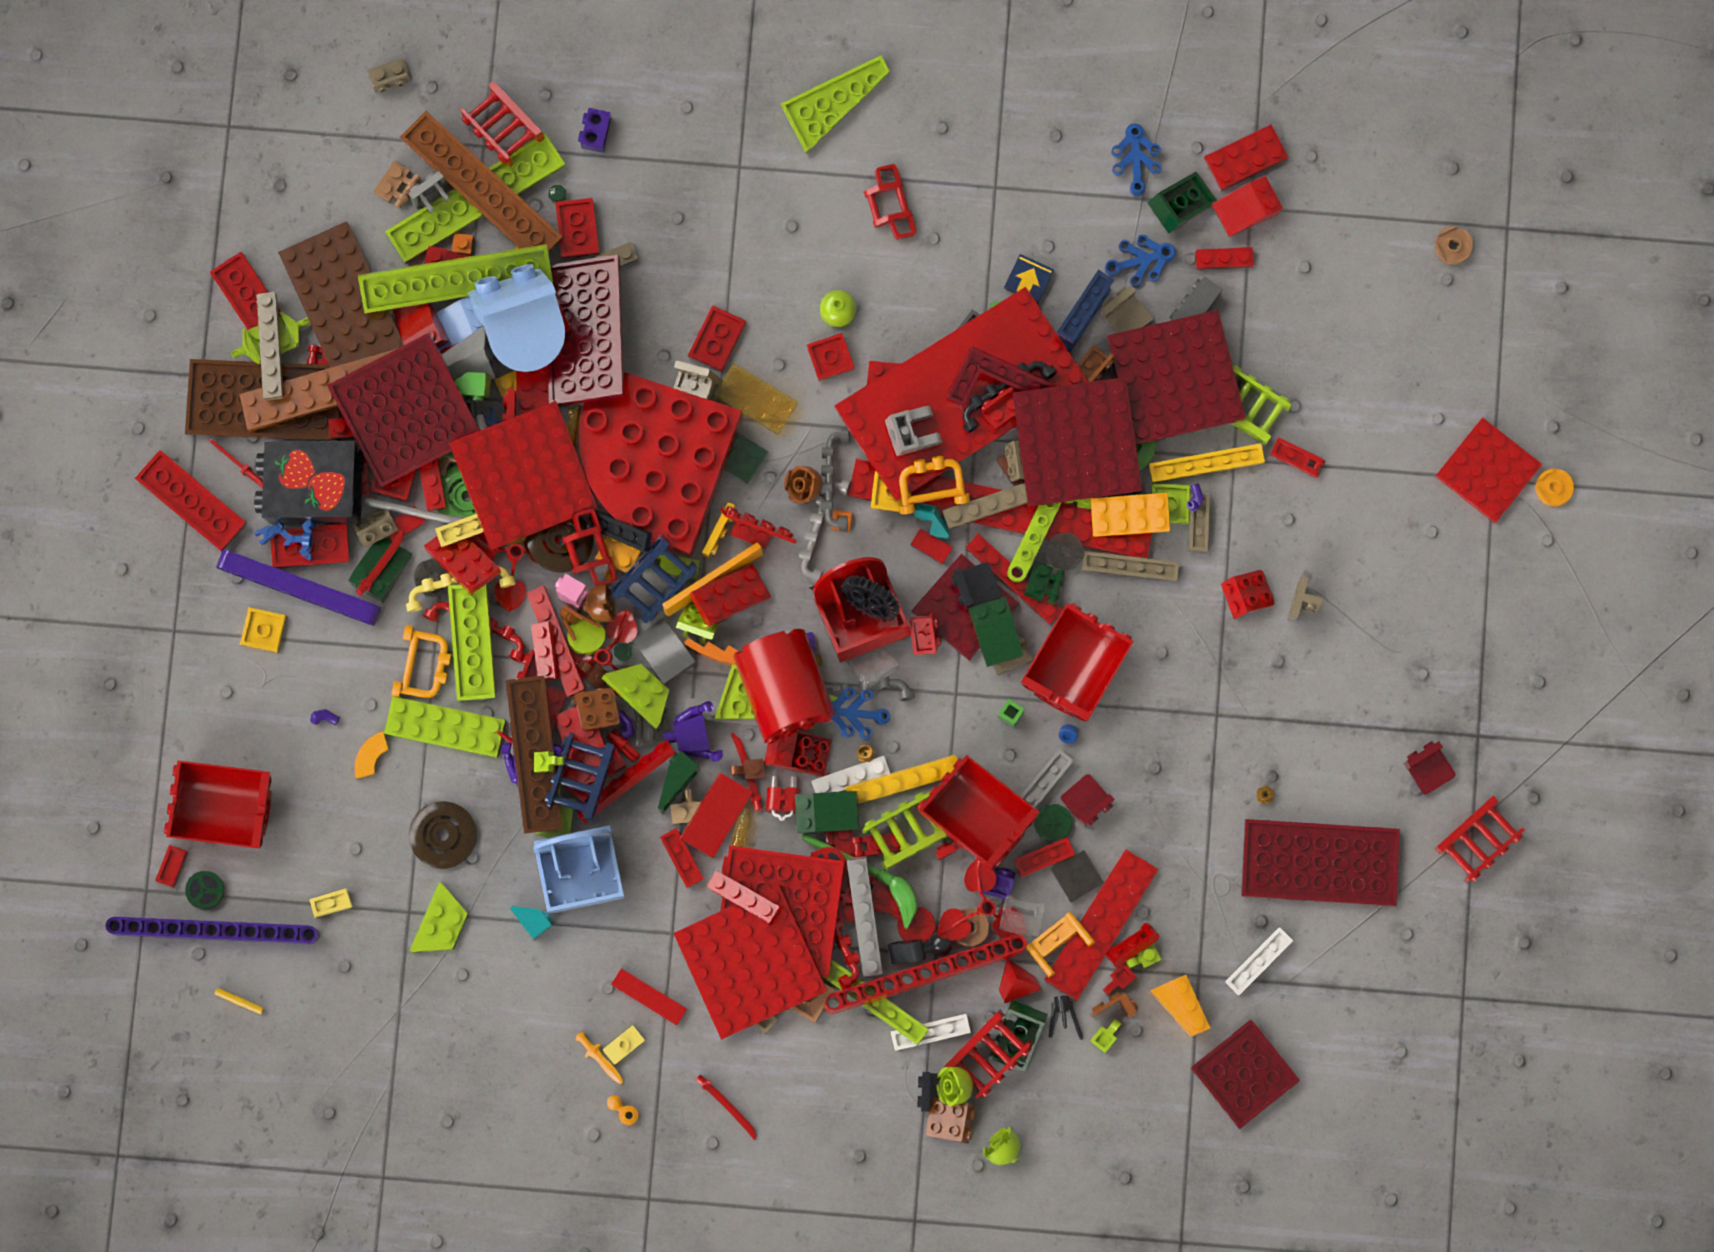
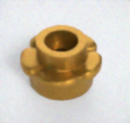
M864 744L858 748L856 756L860 762H870L874 759L875 750L870 745Z
M1267 785L1258 788L1256 791L1258 802L1270 804L1275 797L1274 790L1270 789Z

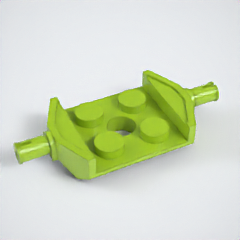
M279 313L281 354L299 347L300 328L311 324L308 317L297 322L285 313ZM259 325L247 331L245 328L242 329L243 345L238 349L230 351L231 355L235 359L245 354L255 363L261 364Z

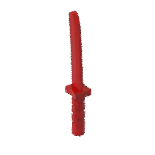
M210 438L209 442L241 468L240 472L242 475L250 477L252 481L263 489V479L254 473L248 464L243 466Z

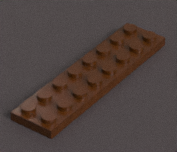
M544 676L505 680L523 833L562 830L560 805L554 803L553 809H549L546 806L547 803H545L546 794L548 791L551 792L553 786L551 779L553 773H556L555 765L552 772H534V753L553 752Z

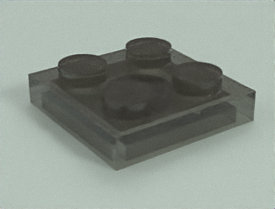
M1085 850L1051 869L1070 903L1104 884Z

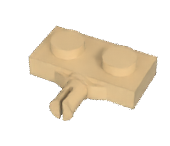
M688 789L684 790L686 801L670 805L672 824L689 822L702 802L693 800L692 789H689V797Z

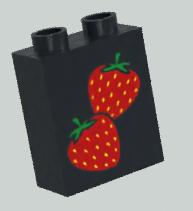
M355 441L264 442V453H258L255 461L257 475L263 476V491H256L254 496V508L257 514H262V518L270 524H277V521L282 524H304L307 520H311L315 524H361L363 452L358 443Z

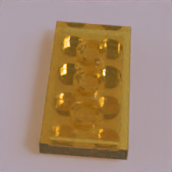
M734 363L724 377L721 387H718L714 393V397L732 408L741 410L745 416L777 435L780 434L798 405L796 400Z

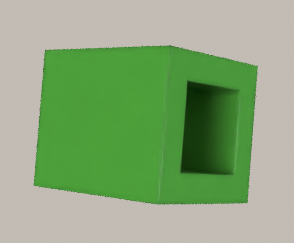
M1008 699L997 718L1014 728L1025 709Z

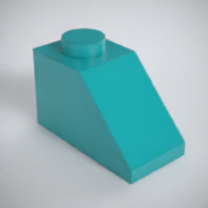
M518 906L510 907V910L533 940H536L553 927L550 923L553 920L546 911L542 913L540 909Z

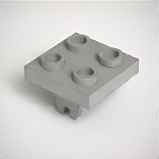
M439 171L431 173L426 177L425 182L416 184L410 189L411 192L408 194L416 209L424 204L431 214L435 212L428 200L438 193L446 202L450 201L443 191L447 185Z

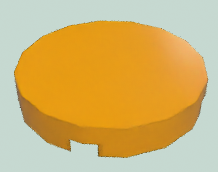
M1559 469L1544 471L1538 477L1535 484L1538 498L1544 504L1553 507L1565 504L1572 497L1574 491V483L1571 476L1566 471Z

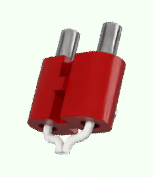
M772 776L771 787L767 788L766 812L778 817L779 821H785L787 817L796 814L795 795L800 794L801 790L797 788V777H794V787L793 777H791L790 787L781 789V787H777V776H775L774 787V776ZM780 812H785L788 815L782 818L779 814Z

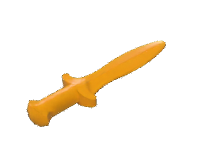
M585 1032L578 1033L576 1040L580 1041L588 1050L585 1057H593L614 1081L623 1084V1080L616 1068L601 1054L598 1048L601 1044L593 1045L585 1036Z

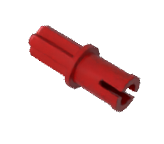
M613 729L606 738L618 748L617 751H621L632 762H636L640 758V753L616 729Z

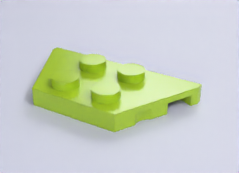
M642 664L609 672L602 677L610 687L655 729L660 725L669 689Z
M440 882L410 948L412 953L453 950L468 916L464 908Z

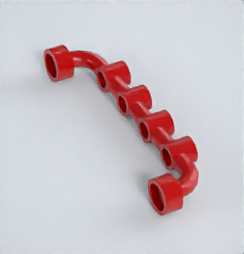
M438 602L431 609L426 608L423 617L436 623L440 616L437 613L438 610L445 609L450 612L449 603ZM490 618L491 633H495L517 645L516 650L512 649L509 658L518 663H523L525 657L523 654L525 649L524 642L519 636L514 634L515 629L505 625L504 629L497 626L498 621Z
M837 918L836 943L844 955L847 966L852 971L850 977L847 974L838 977L839 985L844 990L852 987V984L859 978L860 972L857 964L860 963V958L857 952L851 953L849 946L852 945L851 939L848 935H842L840 930L843 929V923L840 918Z

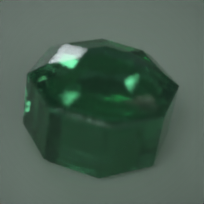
M553 185L549 189L548 197L555 204V202L565 201L567 192L562 185Z
M626 642L618 643L614 647V656L619 661H628L632 656V647Z

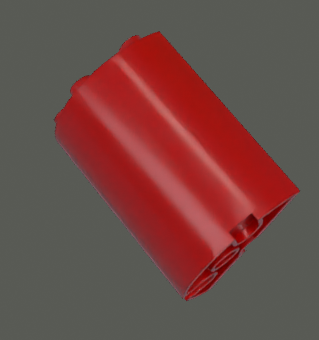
M1067 603L1024 675L1021 684L1027 690L1035 692L1033 695L1053 708L1087 722L1134 641L1131 640L1132 637L1124 632L1120 634L1115 631V627L1105 622L1103 625L1099 623V618L1095 615L1083 613L1081 611L1082 608L1078 605Z
M793 629L788 634L785 631H780L767 635L742 647L743 651H738L734 654L735 664L764 743L773 744L780 737L795 735L796 730L799 728L808 730L813 728L814 724L829 722L833 716H836L804 629Z
M966 755L963 759L959 758L953 765L954 770L951 773L947 772L943 776L939 787L935 785L930 791L927 801L923 799L917 808L921 815L989 869L994 870L1025 835L1024 832L1037 818L1039 811Z
M177 760V765L173 766L172 775L175 776L174 784L170 786V795L173 796L172 803H168L167 815H169V820L164 826L166 837L260 849L269 821L272 791L269 790L272 783L271 773L268 771Z

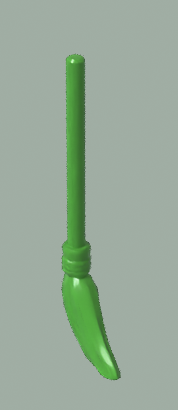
M806 833L801 838L803 841L819 849L832 847ZM842 852V853L844 854L846 860L849 859V858H854V857H852V856H850V855H848V854ZM867 864L868 873L877 877L878 881L889 886L890 892L901 912L904 927L908 929L918 908L912 886L904 878L894 876L884 869L880 871Z

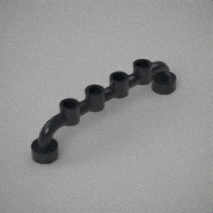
M1034 361L1028 365L1023 362L1017 366L1030 373L1034 369H1041V376L1045 380H1049L1057 373L1053 365L1048 366L1041 361ZM1002 382L995 386L992 383L984 389L986 394L981 397L975 394L969 399L971 404L963 411V421L965 423L963 428L967 434L973 432L980 425L975 418H970L971 412L981 408L987 400L997 397V394L1002 389H1008L1011 387L1010 385Z

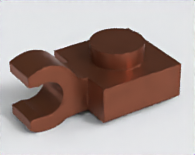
M581 661L578 667L588 674L585 680L597 689L604 688L607 683L602 677L609 672L596 663L592 667L587 662Z
M763 758L744 760V766H731V775H745L746 781L765 779Z

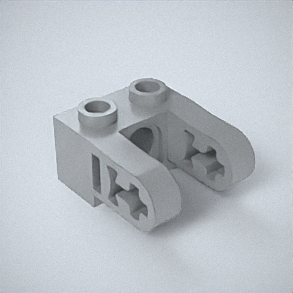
M931 406L892 414L885 420L896 456L942 443L940 433L917 438V436H914L910 424L932 417Z

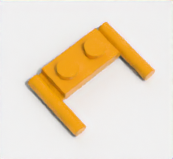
M1072 912L1067 913L1065 917L1026 946L1027 951L1049 978L1055 972L1045 961L1044 957L1046 958L1074 936L1076 932H1078L1088 946L1095 942Z

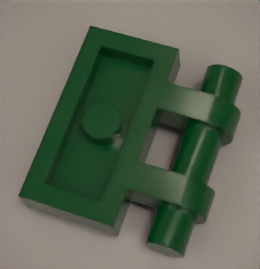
M1035 560L1023 595L1040 602L1044 597L1049 598L1048 604L1055 605L1056 600L1060 597V587L1063 586L1065 581V572L1058 570L1057 575L1051 574L1053 567ZM1048 582L1053 584L1052 589L1047 588Z

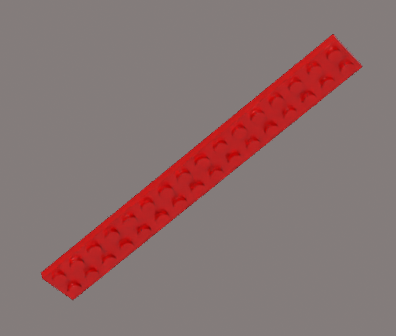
M856 458L848 497L867 501L872 500L875 469L869 461ZM937 476L913 491L911 496L957 488L956 480ZM964 482L965 493H969L970 501L1002 491ZM954 496L920 502L936 506L943 517V510L961 505L955 504ZM1061 503L1044 539L1116 555L1147 558L1152 533L1093 537L1092 510ZM1027 504L970 523L1025 535L1038 506L1028 507Z

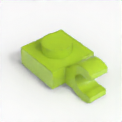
M554 752L534 753V772L554 771V765H564V757L554 756Z
M1153 943L1138 953L1137 957L1125 963L1129 969L1139 964L1144 969L1161 961V958Z
M1115 1019L1107 1029L1101 1026L1090 1042L1106 1053L1117 1039L1113 1034L1121 1023Z

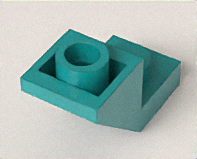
M917 503L914 517L922 521H932L930 535L940 539L948 538L950 529L948 530L945 518L937 507Z

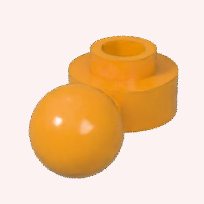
M612 1095L608 1098V1108L619 1111V1120L623 1124L632 1125L637 1121L638 1111L635 1107L631 1105L624 1106L621 1097L618 1095ZM628 1111L632 1113V1117L630 1119H627L625 1117V1114Z

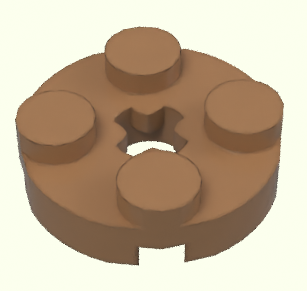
M1455 226L1443 229L1434 243L1436 255L1446 265L1463 263L1468 259L1473 248L1470 234L1466 230ZM1451 241L1458 243L1457 250L1449 248Z
M966 908L962 909L961 911L963 912L965 917L968 914L976 912L977 909ZM979 914L968 918L967 921L974 924L973 928L975 930L973 932L970 931L966 937L955 941L967 947L981 944L989 932V924L985 915Z

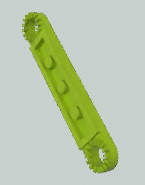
M1062 502L1038 506L1008 568V577L1011 581L1018 583L1026 578ZM1014 568H1020L1023 575L1019 578L1012 575Z

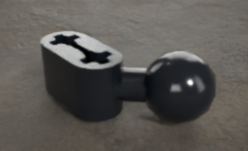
M937 932L931 936L928 942L924 943L922 939L889 943L891 963L901 964L922 961L926 959L925 954L931 952L937 956H945L953 948V941H950L949 938H940Z

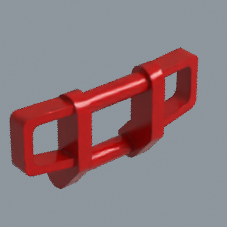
M895 164L878 167L874 172L877 186L863 192L865 198L868 199L873 215L874 228L889 224L896 240L913 237L916 234L913 214L909 210L902 188L904 187L903 181L900 178L898 169ZM891 170L895 181L882 184L880 172ZM895 190L902 212L881 217L875 195ZM907 219L911 232L900 234L894 222Z
M588 509L575 513L573 515V522L576 533L562 538L563 543L567 546L574 567L572 569L573 574L576 575L589 570L595 586L615 582L617 576L612 563L613 560L611 556L609 557L601 533L603 530L595 510ZM590 514L595 527L581 531L578 517ZM594 535L602 559L581 565L573 541ZM608 565L611 579L601 582L598 580L594 568Z

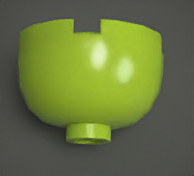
M840 289L826 293L820 302V317L829 327L844 328L850 325L855 319L857 312L853 296L847 291Z
M945 1067L940 1070L937 1078H940L939 1084H936V1090L941 1102L948 1104V1106H957L965 1103L970 1098L973 1090V1081L969 1073L960 1067Z
M1008 1126V1129L1003 1127L988 1140L992 1142L989 1147L985 1146L983 1148L984 1157L993 1164L1002 1166L1018 1160L1021 1141L1017 1133Z

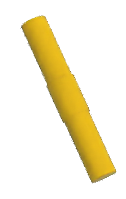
M217 988L215 991L216 996L260 1015L264 1010V1007L220 988Z

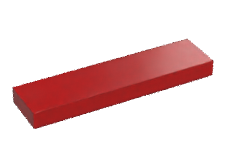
M622 968L611 983L616 989L676 1026L687 1011L682 1005Z

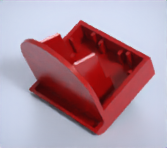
M863 557L844 562L822 575L813 587L815 605L840 663L911 636L910 626L901 605L900 611L894 620L891 619L890 622L887 620L883 622L881 619L879 621L876 620L875 617L870 618L868 614L863 615L861 610L857 611L855 606H850L851 602L845 600L847 597L842 596L841 586L846 578L851 575L853 577L858 575L860 578L864 576L866 580L870 578L873 583L878 582L880 587L884 586L886 591H891L890 595L895 596V600L899 601L888 577L885 563L879 558Z

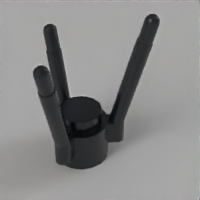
M1068 995L1054 997V1002L1051 1003L1049 1038H1052L1056 1010L1057 1013H1062L1064 1029L1067 1028L1066 1012L1070 1010L1078 1037L1082 1040L1083 1037L1073 1008V1001H1070Z

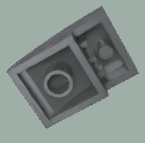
M663 618L633 640V643L663 685L668 684L696 664L685 646Z

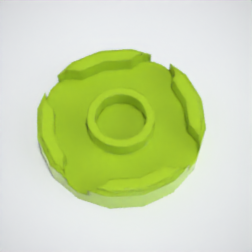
M580 619L570 626L576 637V640L573 641L568 633V643L573 651L578 654L592 655L603 648L606 634L602 625L598 628Z

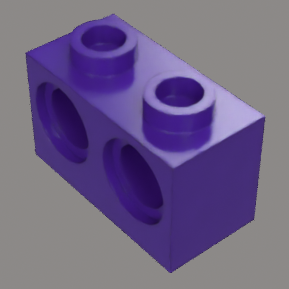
M588 108V112L584 113L582 124L585 125L583 131L579 132L578 142H580L582 149L604 153L612 118L611 112ZM594 118L601 119L599 124L591 123ZM589 136L597 137L595 142L587 141Z

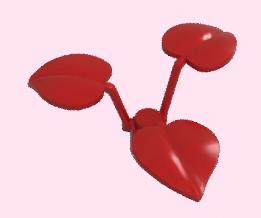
M484 533L471 537V541L490 559L495 557L496 552H507V558L512 562L510 576H514L516 563L522 559L523 554H529L531 561L537 563L530 555L527 547V538L524 541L525 549L519 544H513L509 548L500 549L501 547L490 550ZM555 537V543L558 545L559 539ZM542 542V543H543V546L545 547V549H546L550 554L554 555V553H552V552H550V551L548 550V548L546 547L545 542ZM515 581V585L501 588L499 582L495 585V599L506 611L515 610L523 602L526 595V587L522 581Z
M623 610L615 615L613 621L607 623L606 635L608 638L615 639V641L606 647V650H598L593 659L592 655L578 654L570 649L577 667L581 661H584L592 667V663L597 662L601 665H609L615 671L620 670L612 664L613 655L610 649L618 641L628 644L636 638L638 627L630 610ZM578 667L581 678H585L588 674ZM613 689V692H614L617 696L621 697V696Z
M978 859L974 860L965 872L964 884L969 892L978 891L982 898L977 905V911L964 917L963 912L957 908L946 910L939 920L938 936L942 939L949 938L950 941L966 937L971 930V925L967 919L979 914L993 915L996 918L992 923L994 933L1000 938L1004 939L1013 935L1026 934L1025 922L1016 909L1010 906H1003L999 909L998 915L996 914L994 902L987 900V897L982 893V891H990L996 884V874L994 870L989 869Z

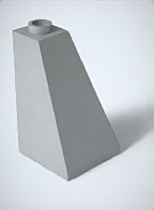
M484 326L442 354L454 380L467 372L487 373L491 375V379L496 377L497 357L490 347Z

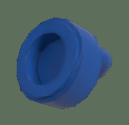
M1070 724L1063 725L1059 730V738L1064 743H1073L1078 738L1079 730L1076 726Z

